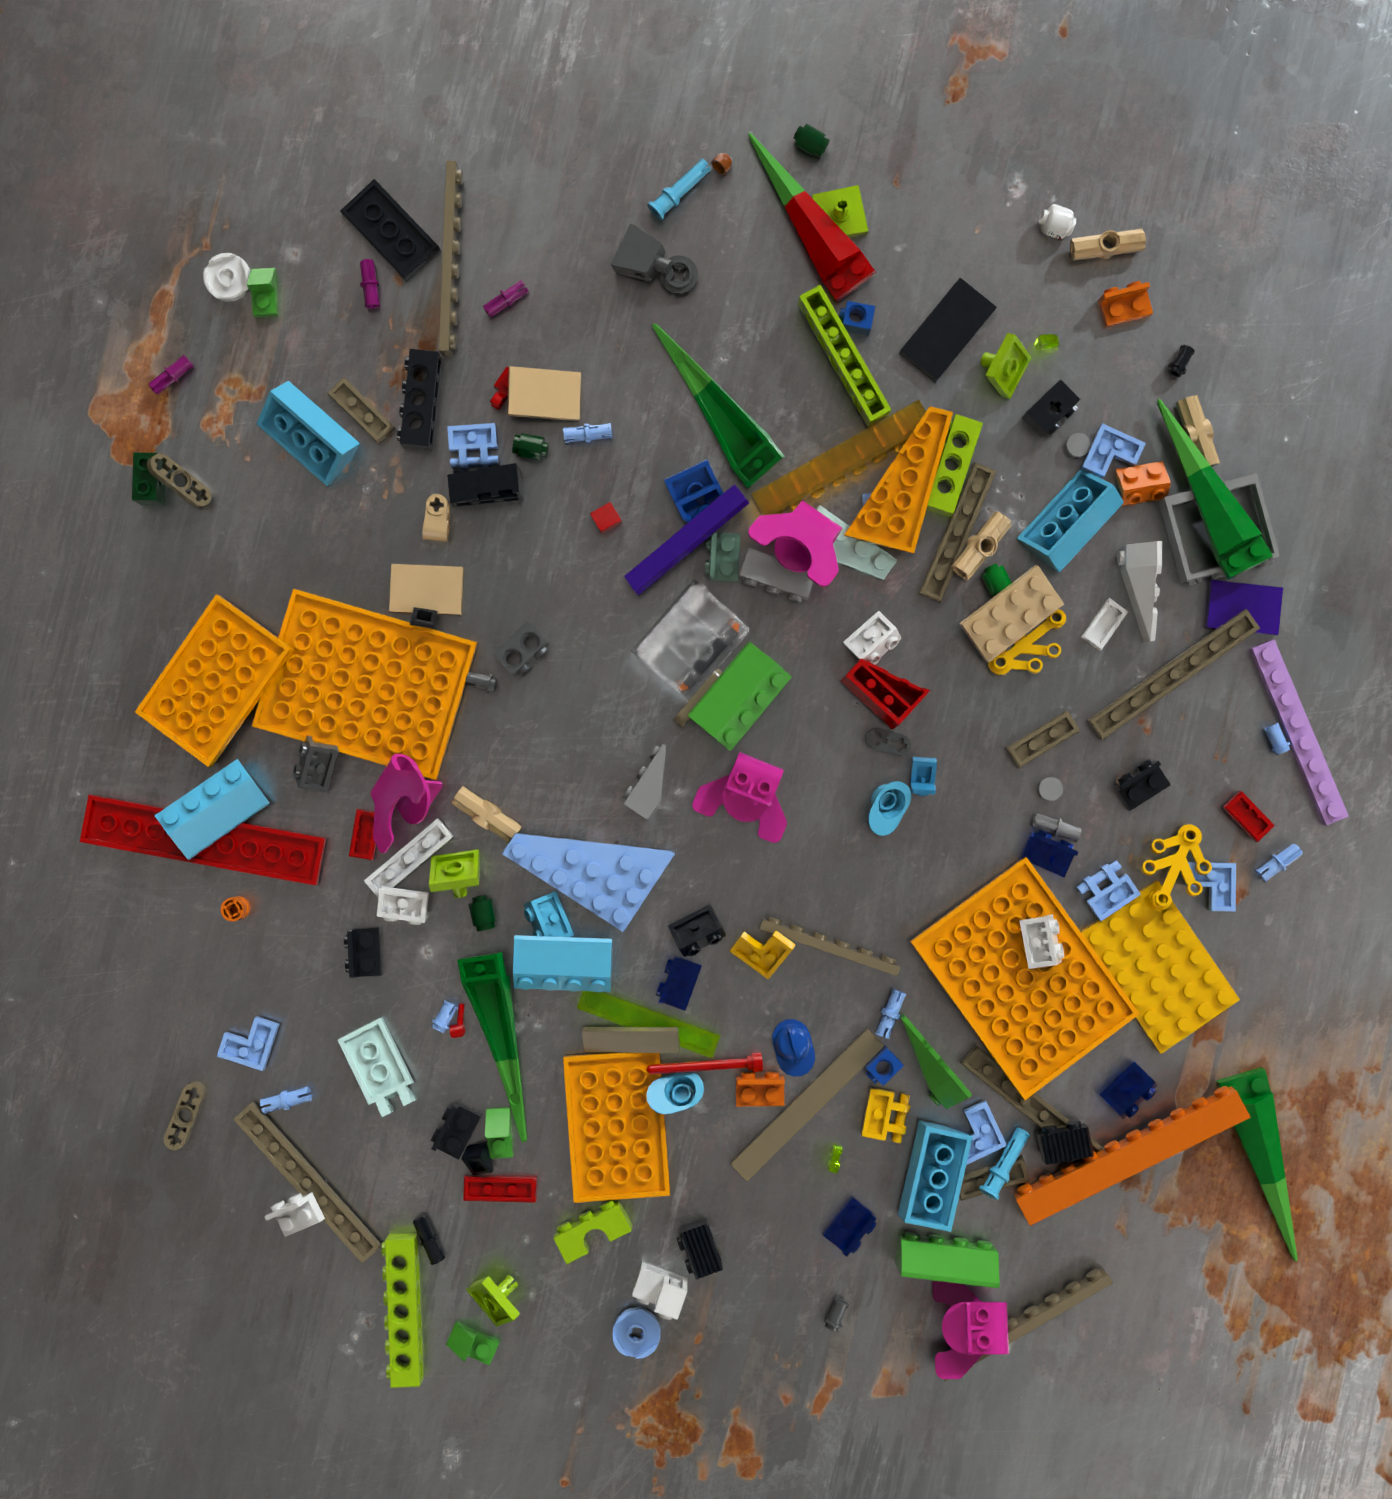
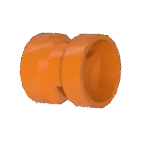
M236 896L226 899L222 903L220 911L224 919L234 922L246 918L250 913L251 906L246 898Z

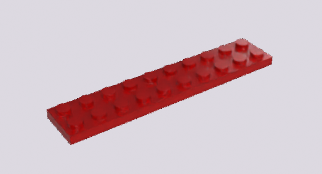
M88 795L79 842L315 886L318 885L327 838L242 823L188 860L155 817L156 814L165 808Z

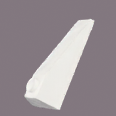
M1162 541L1126 544L1121 547V551H1118L1117 564L1120 565V572L1143 642L1150 643L1155 641L1158 612L1157 608L1153 607V605L1157 601L1160 588L1156 584L1157 574H1161Z

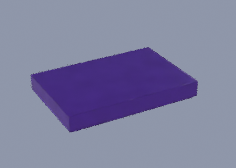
M1210 580L1205 628L1217 629L1236 614L1247 609L1260 627L1255 634L1279 635L1283 587Z

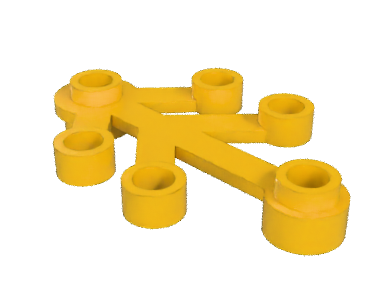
M1060 609L1056 610L1026 637L1024 635L1017 640L1007 652L1004 650L988 663L991 672L996 675H1005L1011 669L1029 671L1032 674H1037L1041 671L1043 664L1040 659L1032 658L1029 662L1014 660L1019 654L1048 656L1051 659L1058 658L1061 653V647L1057 643H1051L1048 646L1032 644L1049 630L1062 628L1066 622L1065 613ZM1057 614L1061 617V620L1056 622L1052 619V616ZM1051 647H1055L1058 650L1056 655H1052L1049 652ZM1003 659L1005 665L1000 667L996 664V661ZM1033 662L1038 663L1039 669H1032L1030 664Z
M1187 824L1182 826L1176 836L1165 840L1155 839L1150 845V849L1154 854H1161L1167 848L1180 845L1177 853L1156 861L1146 860L1141 865L1142 873L1147 876L1154 874L1157 870L1171 866L1161 890L1155 892L1150 898L1151 906L1157 911H1164L1171 905L1172 898L1170 893L1179 872L1183 876L1186 892L1189 896H1198L1203 890L1201 883L1195 880L1186 859L1190 850L1196 862L1195 870L1199 875H1206L1212 869L1211 863L1204 859L1199 847V843L1202 840L1201 831L1194 825ZM1191 832L1194 839H1188L1186 833ZM1160 843L1162 850H1157L1154 844ZM1150 864L1153 867V871H1147L1145 865ZM1200 864H1205L1207 871H1202ZM1191 885L1197 886V893L1191 891ZM1159 896L1166 898L1165 904L1159 902Z

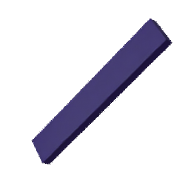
M734 484L624 577L633 590L640 595L745 508L749 501Z

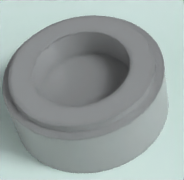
M1082 433L1071 435L1065 443L1067 454L1073 458L1085 456L1091 447L1089 438Z
M1046 777L1038 784V794L1047 801L1057 800L1062 795L1063 785L1055 777Z

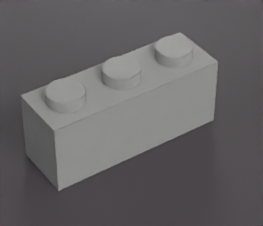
M748 548L739 574V578L743 579L742 583L745 585L756 587L758 584L766 587V592L775 595L781 592L787 594L788 599L799 603L802 600L807 601L813 581L807 577V572L799 573L787 570L778 562L775 556Z

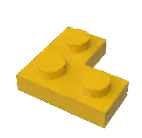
M775 931L764 945L746 932H743L729 952L769 979L791 953L796 944L778 931Z

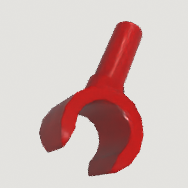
M459 1004L457 1024L450 1025L451 1038L462 1037L465 1034V1026L463 1024L465 1004Z

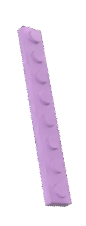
M1270 640L1249 649L1286 738L1290 742L1291 750L1323 825H1329L1349 817L1275 640Z

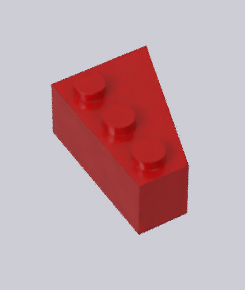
M862 658L840 680L844 686L892 730L899 726L931 691L914 685L905 678H899Z

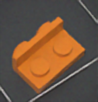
M1135 281L1128 284L1127 288L1118 290V287H1113L1104 291V294L1098 300L1105 328L1149 317L1153 314L1147 292L1150 288L1149 282L1141 284V281Z
M741 1072V1076H736V1107L784 1106V1076H779V1072H765V1076H755V1072Z

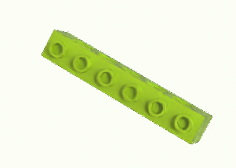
M818 285L800 295L798 300L799 308L866 426L870 427L888 417L892 409L822 286Z
M418 1233L389 1234L385 1242H382L381 1247L382 1257H386V1266H383L382 1278L383 1281L387 1282V1291H384L383 1303L388 1308V1315H385L384 1328L388 1330L389 1339L385 1343V1353L389 1355L390 1364H387L386 1378L390 1379L391 1388L419 1387L424 1379ZM400 1256L404 1258L406 1265H398L395 1262V1257ZM396 1281H403L407 1289L400 1290L397 1288ZM402 1305L406 1307L408 1313H399L397 1306ZM404 1330L408 1333L409 1337L401 1338L397 1331ZM401 1354L406 1355L410 1362L404 1363L400 1361L398 1356Z

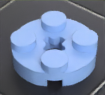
M643 1306L623 1311L613 1325V1342L615 1347L622 1355L635 1357V1359L649 1356L658 1346L661 1329L660 1323L656 1316ZM632 1328H641L643 1330L641 1332L642 1337L639 1339L637 1336L632 1337L630 1335L633 1332Z

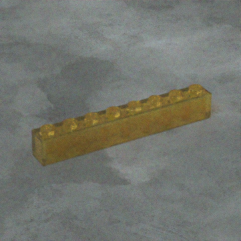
M918 399L753 492L751 498L761 516L783 514L784 511L790 508L794 511L801 501L811 496L813 499L818 498L826 492L825 488L833 484L834 487L841 485L847 480L846 476L852 473L856 476L867 469L866 465L873 461L876 464L880 463L888 457L887 453L894 449L896 452H899L926 412L920 400Z

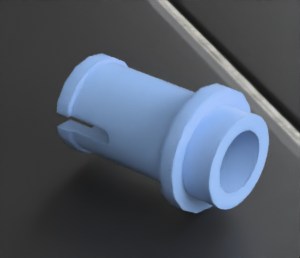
M1279 723L1264 729L1273 747L1271 749L1272 752L1275 751L1276 755L1290 750V742L1286 741Z
M444 1000L436 1019H432L433 1024L431 1027L442 1033L446 1029L449 1030L450 1027L448 1025L458 1007Z

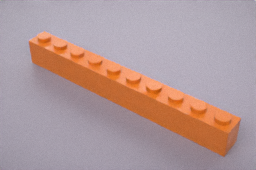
M1223 1086L1215 1090L1214 1095L1208 1098L1201 1097L1194 1100L1192 1106L1186 1109L1178 1108L1163 1120H1153L1148 1124L1147 1128L1141 1131L1133 1130L1129 1132L1126 1138L1119 1142L1114 1140L1107 1143L1103 1150L1093 1151V1157L1083 1158V1160L1076 1163H1066L1060 1168V1171L1054 1174L1046 1173L1039 1178L1038 1182L1020 1186L1017 1192L1013 1194L1029 1226L1251 1117L1238 1092L1232 1086Z

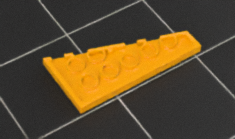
M929 406L844 536L914 554L953 412Z

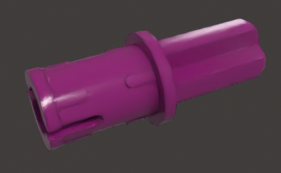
M363 259L360 261L362 276L360 286L364 292L365 307L367 309L380 307L377 288L379 281H376L374 261L372 259Z
M520 279L505 291L500 290L499 295L485 303L483 308L489 317H493L506 307H512V303L528 294L527 287L522 288L525 286L523 281Z
M183 354L182 357L168 368L164 367L165 371L149 383V387L155 394H160L174 381L176 383L179 382L178 379L194 366Z

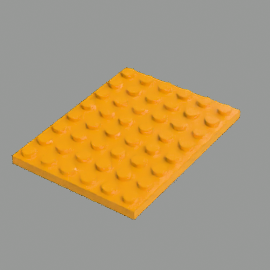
M293 589L278 638L294 650L261 696L252 726L304 742L306 736H312L313 742L335 745L338 747V752L386 766L394 754H404L415 761L423 777L437 780L466 685L467 674L470 671L478 643L434 629L410 625V622Z
M1023 857L909 941L1023 1100L1028 1099L1140 1014L1027 857ZM1053 914L1054 920L1057 919L1060 932L1057 934L1058 944L1061 943L1063 946L1064 958H1061L1062 962L1058 965L1028 969L1020 920Z

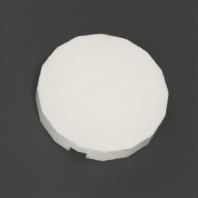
M220 253L209 260V264L203 272V280L207 290L215 298L225 302L236 301L244 297L250 290L247 287V281L251 272L248 264L242 258L232 253Z

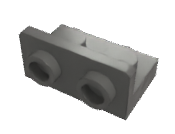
M306 736L305 742L301 743L299 747V763L295 764L293 768V778L296 779L298 788L327 792L339 751L337 746L313 742L312 736Z

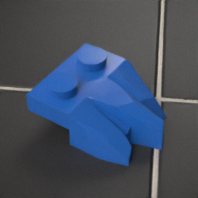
M707 459L664 479L682 519L687 523L723 494Z

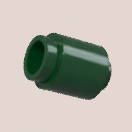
M807 123L804 127L799 126L793 137L796 140L795 146L814 157L816 155L822 157L830 142V139L826 138V134Z
M522 433L521 435H515L512 453L518 454V457L541 461L542 457L547 456L549 444L545 442V437Z
M486 895L473 897L472 902L468 906L472 924L476 926V931L495 928V921L497 920L492 898L487 899Z

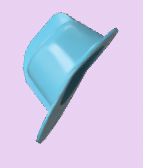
M894 781L889 784H883L873 792L868 823L870 829L875 834L881 836L889 835L899 825L911 802V791L905 783Z
M694 1072L667 1075L653 1081L648 1087L646 1094L647 1102L654 1111L664 1115L688 1110L701 1100L704 1093V1085L701 1078Z

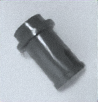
M469 671L466 678V687L486 690V693H490V691L495 692L498 679L493 674L486 676Z
M835 1298L829 1317L825 1318L824 1321L826 1322L825 1327L827 1329L838 1332L843 1327L841 1323L849 1304Z

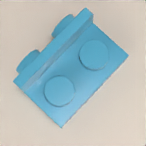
M556 891L524 904V915L529 923L531 922L534 930L533 936H574Z

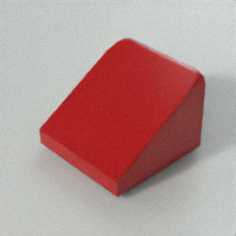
M611 502L590 513L601 534L622 523Z

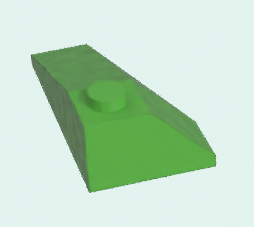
M902 1013L900 1015L902 1025L926 1085L932 1092L928 1096L937 1106L942 1104L948 1109L972 1096L971 1092L955 1073L945 1064L938 1053Z

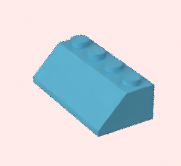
M290 381L269 392L256 423L326 486L330 485L350 463L360 445L355 438Z
M1080 469L1017 539L1043 564L1060 573L1120 508L1124 501L1113 484Z
M236 759L160 811L155 817L185 857L190 860L265 808L270 802L239 760Z
M514 936V988H521L523 990L611 992L613 969L612 939Z
M919 1120L898 1210V1216L905 1223L951 1232L973 1138L972 1135L944 1125Z

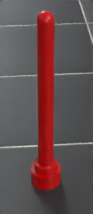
M757 1052L741 1059L648 1065L646 1071L650 1075L747 1068V1070H752V1072H762L763 1060L761 1052Z

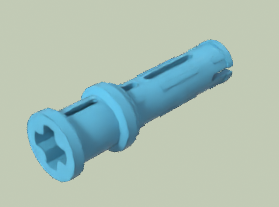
M701 158L671 188H664L662 194L654 202L650 201L647 204L649 210L658 220L662 221L665 217L664 215L673 206L677 207L679 205L680 198L711 171L710 166L706 167L708 163Z
M1018 1127L1015 1129L996 1166L989 1169L990 1174L984 1185H980L979 1190L982 1193L998 1201V1194L1004 1183H1008L1010 1179L1009 1172L1030 1137L1028 1132Z

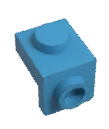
M912 757L909 782L911 793L919 796L934 795L936 793V758Z

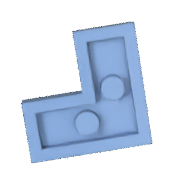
M1102 423L1081 469L1103 478L1113 457L1131 466H1135L1146 443Z
M1188 862L1195 880L1200 882L1202 887H1209V911L1236 912V863L1210 862L1212 865L1211 871L1206 875H1199L1195 870L1196 862ZM1200 864V869L1207 871V866Z
M257 1016L254 1018L248 1039L225 1032L217 1057L257 1070H265L280 1024Z
M985 1100L963 1110L973 1130V1133L969 1134L973 1138L967 1164L1007 1146Z

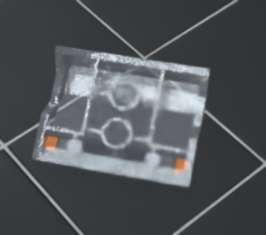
M693 579L631 652L689 701L748 635L751 629L731 610L718 601L704 584Z

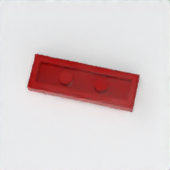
M464 1176L463 1201L536 1203L537 1177Z

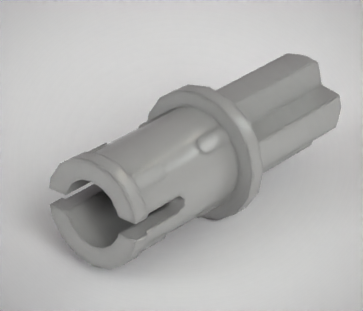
M1036 814L1032 822L1033 827L1052 833L1054 837L1058 835L1077 842L1081 835V828L1064 823L1060 818L1055 820L1041 814Z

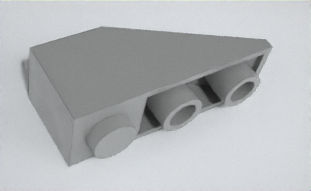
M665 744L661 748L659 746L654 748L649 756L652 759L648 767L643 765L636 776L639 779L635 787L630 785L623 796L626 799L624 805L647 820L662 799L667 748Z

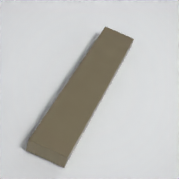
M973 463L959 496L954 514L950 517L918 594L938 603L942 602L954 573L952 565L964 550L997 471L979 463Z

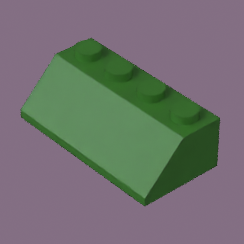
M748 641L687 716L717 742L731 751L792 677L774 660Z
M905 1232V1235H898L895 1264L902 1277L999 1288L998 1251L995 1246H992V1243L988 1241H977V1244L968 1243V1240L963 1238H953V1241L944 1240V1237L939 1235H929V1238L920 1237V1234L915 1232Z

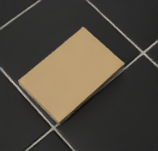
M510 366L507 416L579 421L581 372Z
M391 564L389 612L412 613L414 607L435 610L438 611V614L462 615L464 567Z

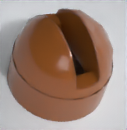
M719 153L711 161V164L716 172L725 175L731 168L732 159L726 153Z

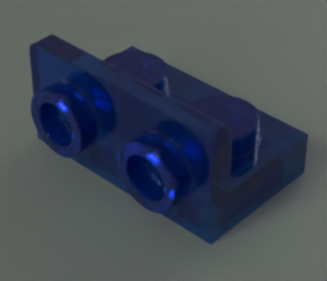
M1038 830L1037 833L1030 832L1019 858L1027 857L1031 864L1065 878L1073 857L1079 853L1073 849L1074 845L1062 839L1059 843L1051 840L1052 835L1042 830Z
M676 955L673 960L668 959L664 973L668 974L665 983L660 982L656 992V996L660 997L658 1003H665L686 1011L702 965Z
M1134 1061L1100 1096L1122 1119L1126 1116L1131 1118L1139 1110L1138 1105L1144 1099L1149 1101L1156 1094L1155 1088L1157 1084Z
M851 1195L822 1232V1235L842 1250V1253L847 1257L850 1253L854 1254L858 1250L862 1237L873 1231L877 1218L874 1212Z

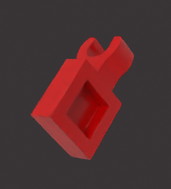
M507 366L494 384V388L498 392L490 400L491 406L498 411L508 398L509 367Z

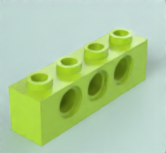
M955 414L951 420L926 510L946 517H951L954 514L983 425L982 422ZM960 438L964 446L962 448L955 447L952 439ZM951 460L955 462L956 470H948L945 466V461ZM938 483L947 484L949 492L941 493L937 487Z

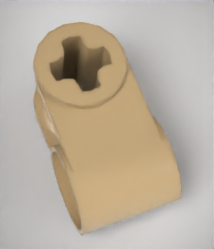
M433 494L426 501L423 540L447 542L449 539L450 504L440 494ZM440 500L444 507L439 508L437 512L433 504L436 505Z

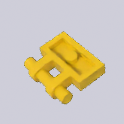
M870 1087L861 1136L885 1141L888 1131L893 1132V1142L901 1143L902 1136L906 1133L907 1128L905 1126L906 1115L910 1112L911 1107L909 1104L910 1095L901 1093L900 1101L894 1102L895 1093L893 1091ZM891 1110L897 1111L895 1123H889Z

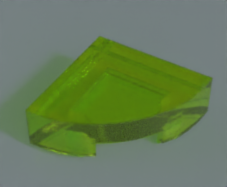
M1055 334L1039 335L1035 340L1036 349L1059 347V336Z
M835 1143L830 1153L827 1169L829 1172L837 1174L843 1148Z

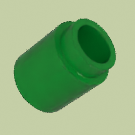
M997 563L984 569L985 574L982 575V578L991 596H996L1012 583L1003 565L998 567Z

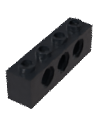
M410 349L409 356L405 357L404 368L407 370V380L403 379L402 394H405L404 403L400 404L399 415L402 418V427H398L397 441H400L404 449L432 451L442 357L438 351ZM418 373H427L423 381H416ZM416 396H424L423 403L420 405L413 404ZM414 419L422 420L419 428H411V422Z

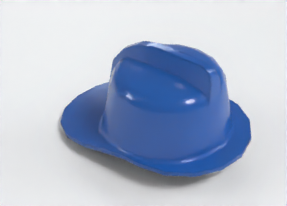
M795 1019L780 1022L772 1035L777 1062L781 1070L787 1075L793 1077L803 1076L813 1068L815 1062V1052L810 1033L802 1022Z

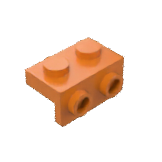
M1163 461L1115 470V478L1121 491V498L1124 501L1121 506L1158 501L1169 494L1171 481Z

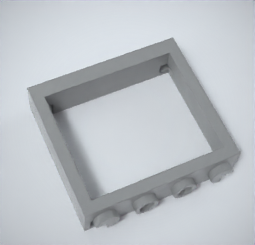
M1254 473L1224 481L1223 483L1230 492L1245 488L1255 525L1262 533L1261 536L1273 555L1271 559L1259 564L1258 567L1273 564L1272 559L1279 557L1280 553L1258 474ZM1192 490L1167 496L1158 501L1180 584L1189 582V586L1204 582V577L1212 576V580L1225 577L1220 566L1190 573L1172 507L1195 502Z

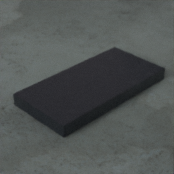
M375 179L340 210L341 214L405 281L411 278L440 250V247Z
M959 278L899 353L937 382L997 307L962 278Z

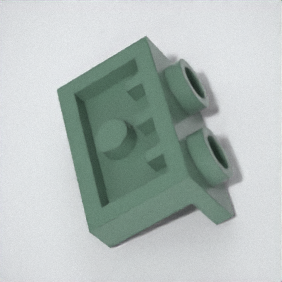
M716 531L707 538L706 551H711V559L706 560L705 574L710 575L709 581L738 582L740 534L718 533Z

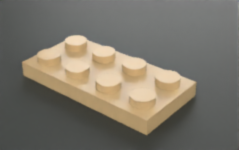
M1035 565L959 624L983 659L989 663L1058 610L1064 603L1040 567Z

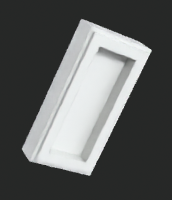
M1108 598L1080 638L1098 651H1101L1129 611Z

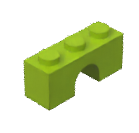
M620 1199L615 1202L608 1200L600 1205L599 1210L593 1213L591 1210L578 1217V1221L572 1224L566 1222L557 1227V1232H555L553 1239L566 1264H569L588 1254L590 1246L585 1237L588 1231L592 1229L602 1230L611 1242L631 1232L633 1225Z

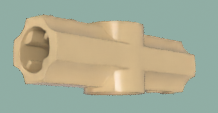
M1135 229L1121 232L1108 230L1099 235L1072 238L1069 248L1070 256L1073 261L1097 257L1108 259L1113 255L1144 251L1146 236L1143 229ZM1103 241L1110 242L1112 248H1106L1103 245Z
M1190 396L1176 402L1183 430L1211 467L1219 464L1220 461L1212 440L1214 437L1213 427L1210 421L1204 417L1198 396Z
M994 512L977 535H973L968 539L966 549L952 565L953 571L958 576L969 580L983 561L996 552L998 542L1012 526L1009 518L1000 512Z
M464 786L456 793L451 802L462 812L471 816V819L479 826L488 831L491 830L508 843L514 834L519 833L522 829L519 823L503 814L502 810L486 799L483 800Z

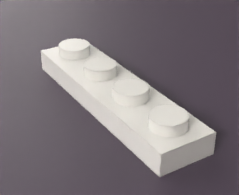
M437 818L366 878L364 882L379 897V888L381 886L394 888L454 836L441 820Z

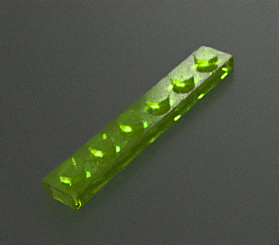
M583 991L577 1005L579 1010L625 1027H678L680 1047L709 1058H713L721 1036L718 1033L607 992Z

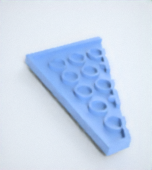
M515 833L502 852L504 856L622 932H624L675 854L670 850Z

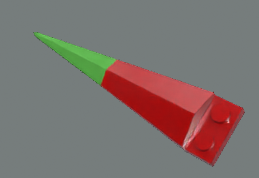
M748 132V136L820 278L835 300L839 302L875 275L876 271L855 243L752 133Z

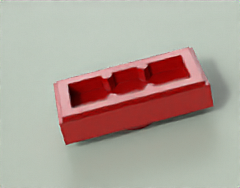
M1238 791L1222 807L1255 842H1259L1275 826L1242 791Z
M356 809L349 857L374 860L376 843L373 839L374 811Z

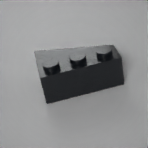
M517 463L482 467L472 471L455 470L453 474L447 475L450 504L453 507L524 500L522 472Z

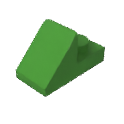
M276 268L251 269L247 287L251 290L253 316H279Z
M511 1107L486 1109L485 1139L488 1142L491 1159L514 1156Z
M456 1321L446 1345L463 1361L469 1356L490 1366L500 1340Z

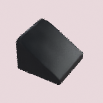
M414 607L410 625L434 629L437 623L438 611Z
M486 1143L466 1147L461 1160L472 1175L493 1172L494 1169Z

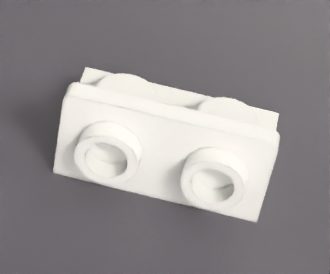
M878 611L843 643L858 660L862 658L876 665L888 650H892L898 645L901 636L898 629Z
M381 886L379 888L377 917H383V920L389 922L406 920L408 924L412 925L425 923L429 917V912H427L429 892Z
M1053 914L1020 920L1028 969L1053 966L1061 963V958H1064V950L1062 944H1058L1057 934H1059L1060 930L1057 919L1054 920Z
M312 1192L305 1196H302L301 1193L289 1198L286 1204L284 1200L270 1207L272 1211L264 1216L266 1221L276 1218L285 1237L325 1219Z

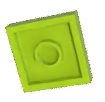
M859 185L812 194V199L849 238L868 234Z
M1007 333L997 354L985 352L981 357L980 363L983 367L989 368L986 377L1003 398L1011 399L1032 357L1015 334Z
M479 849L431 856L429 876L431 892L452 889L455 898H463L467 895L466 887L479 885Z
M509 1275L498 1286L487 1276L473 1282L466 1289L496 1327L514 1321L520 1315L507 1299L518 1287L516 1281L511 1283L514 1278Z

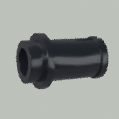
M1181 345L1175 359L1168 365V372L1175 377L1184 375L1187 371L1186 366L1192 355H1194L1195 350L1188 345Z

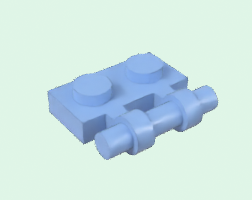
M495 423L447 426L449 451H459V458L450 459L451 468L460 467L461 470L473 466L490 467V465H499L498 455L489 456L488 449H498ZM480 450V457H467V451Z
M1117 860L1110 865L1105 864L1101 867V871L1092 877H1086L1083 879V883L1076 887L1081 895L1088 890L1091 891L1093 896L1087 899L1086 902L1100 921L1141 895L1127 874L1120 878L1117 877L1115 872L1122 868ZM1108 878L1111 884L1100 890L1097 884Z

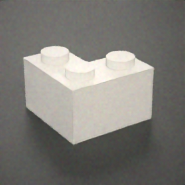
M642 1262L633 1287L632 1297H635V1300L642 1304L648 1305L649 1302L655 1304L654 1312H657L659 1317L666 1320H671L672 1318L678 1320L687 1294L688 1277Z

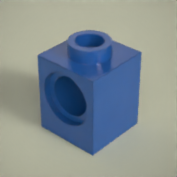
M847 301L845 308H840L839 318L847 332L869 336L875 306ZM851 314H858L862 320L860 322H853L849 316Z
M884 1045L865 1065L868 1070L865 1074L874 1084L879 1081L884 1086L904 1065ZM881 1061L888 1063V1069L883 1073L876 1071V1066Z

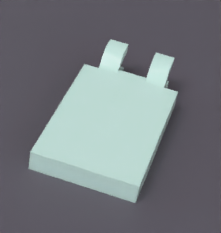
M383 1017L338 1039L368 1105L376 1102L382 1117L395 1111L388 1099L399 1094L403 1106L416 1100L414 1094L407 1086L414 1081Z

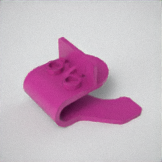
M801 501L791 513L759 516L748 530L749 537L761 546H767L776 539L774 553L778 562L787 570L799 573L807 572V577L821 587H827L839 571L833 543L843 528L805 501Z
M739 752L729 775L699 787L692 804L693 809L698 813L711 817L715 814L718 807L724 803L726 811L739 821L751 822L759 819L758 836L769 842L777 843L781 840L787 826V820L775 794L784 769Z
M394 754L370 792L375 804L373 839L381 853H386L394 841L391 819L395 806L404 821L409 824H419L426 817L429 806L443 786L441 781L425 780L415 761L404 754Z
M933 1280V1299L936 1302L951 1306L944 1315L942 1332L946 1342L952 1349L946 1352H939L935 1356V1372L939 1378H962L984 1354H1009L1007 1302H982L964 1284Z

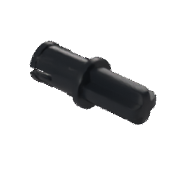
M420 1216L413 1220L414 1227L421 1240L419 1244L424 1247L430 1264L434 1265L444 1260L445 1256L437 1242L438 1236L437 1234L434 1235L427 1217Z

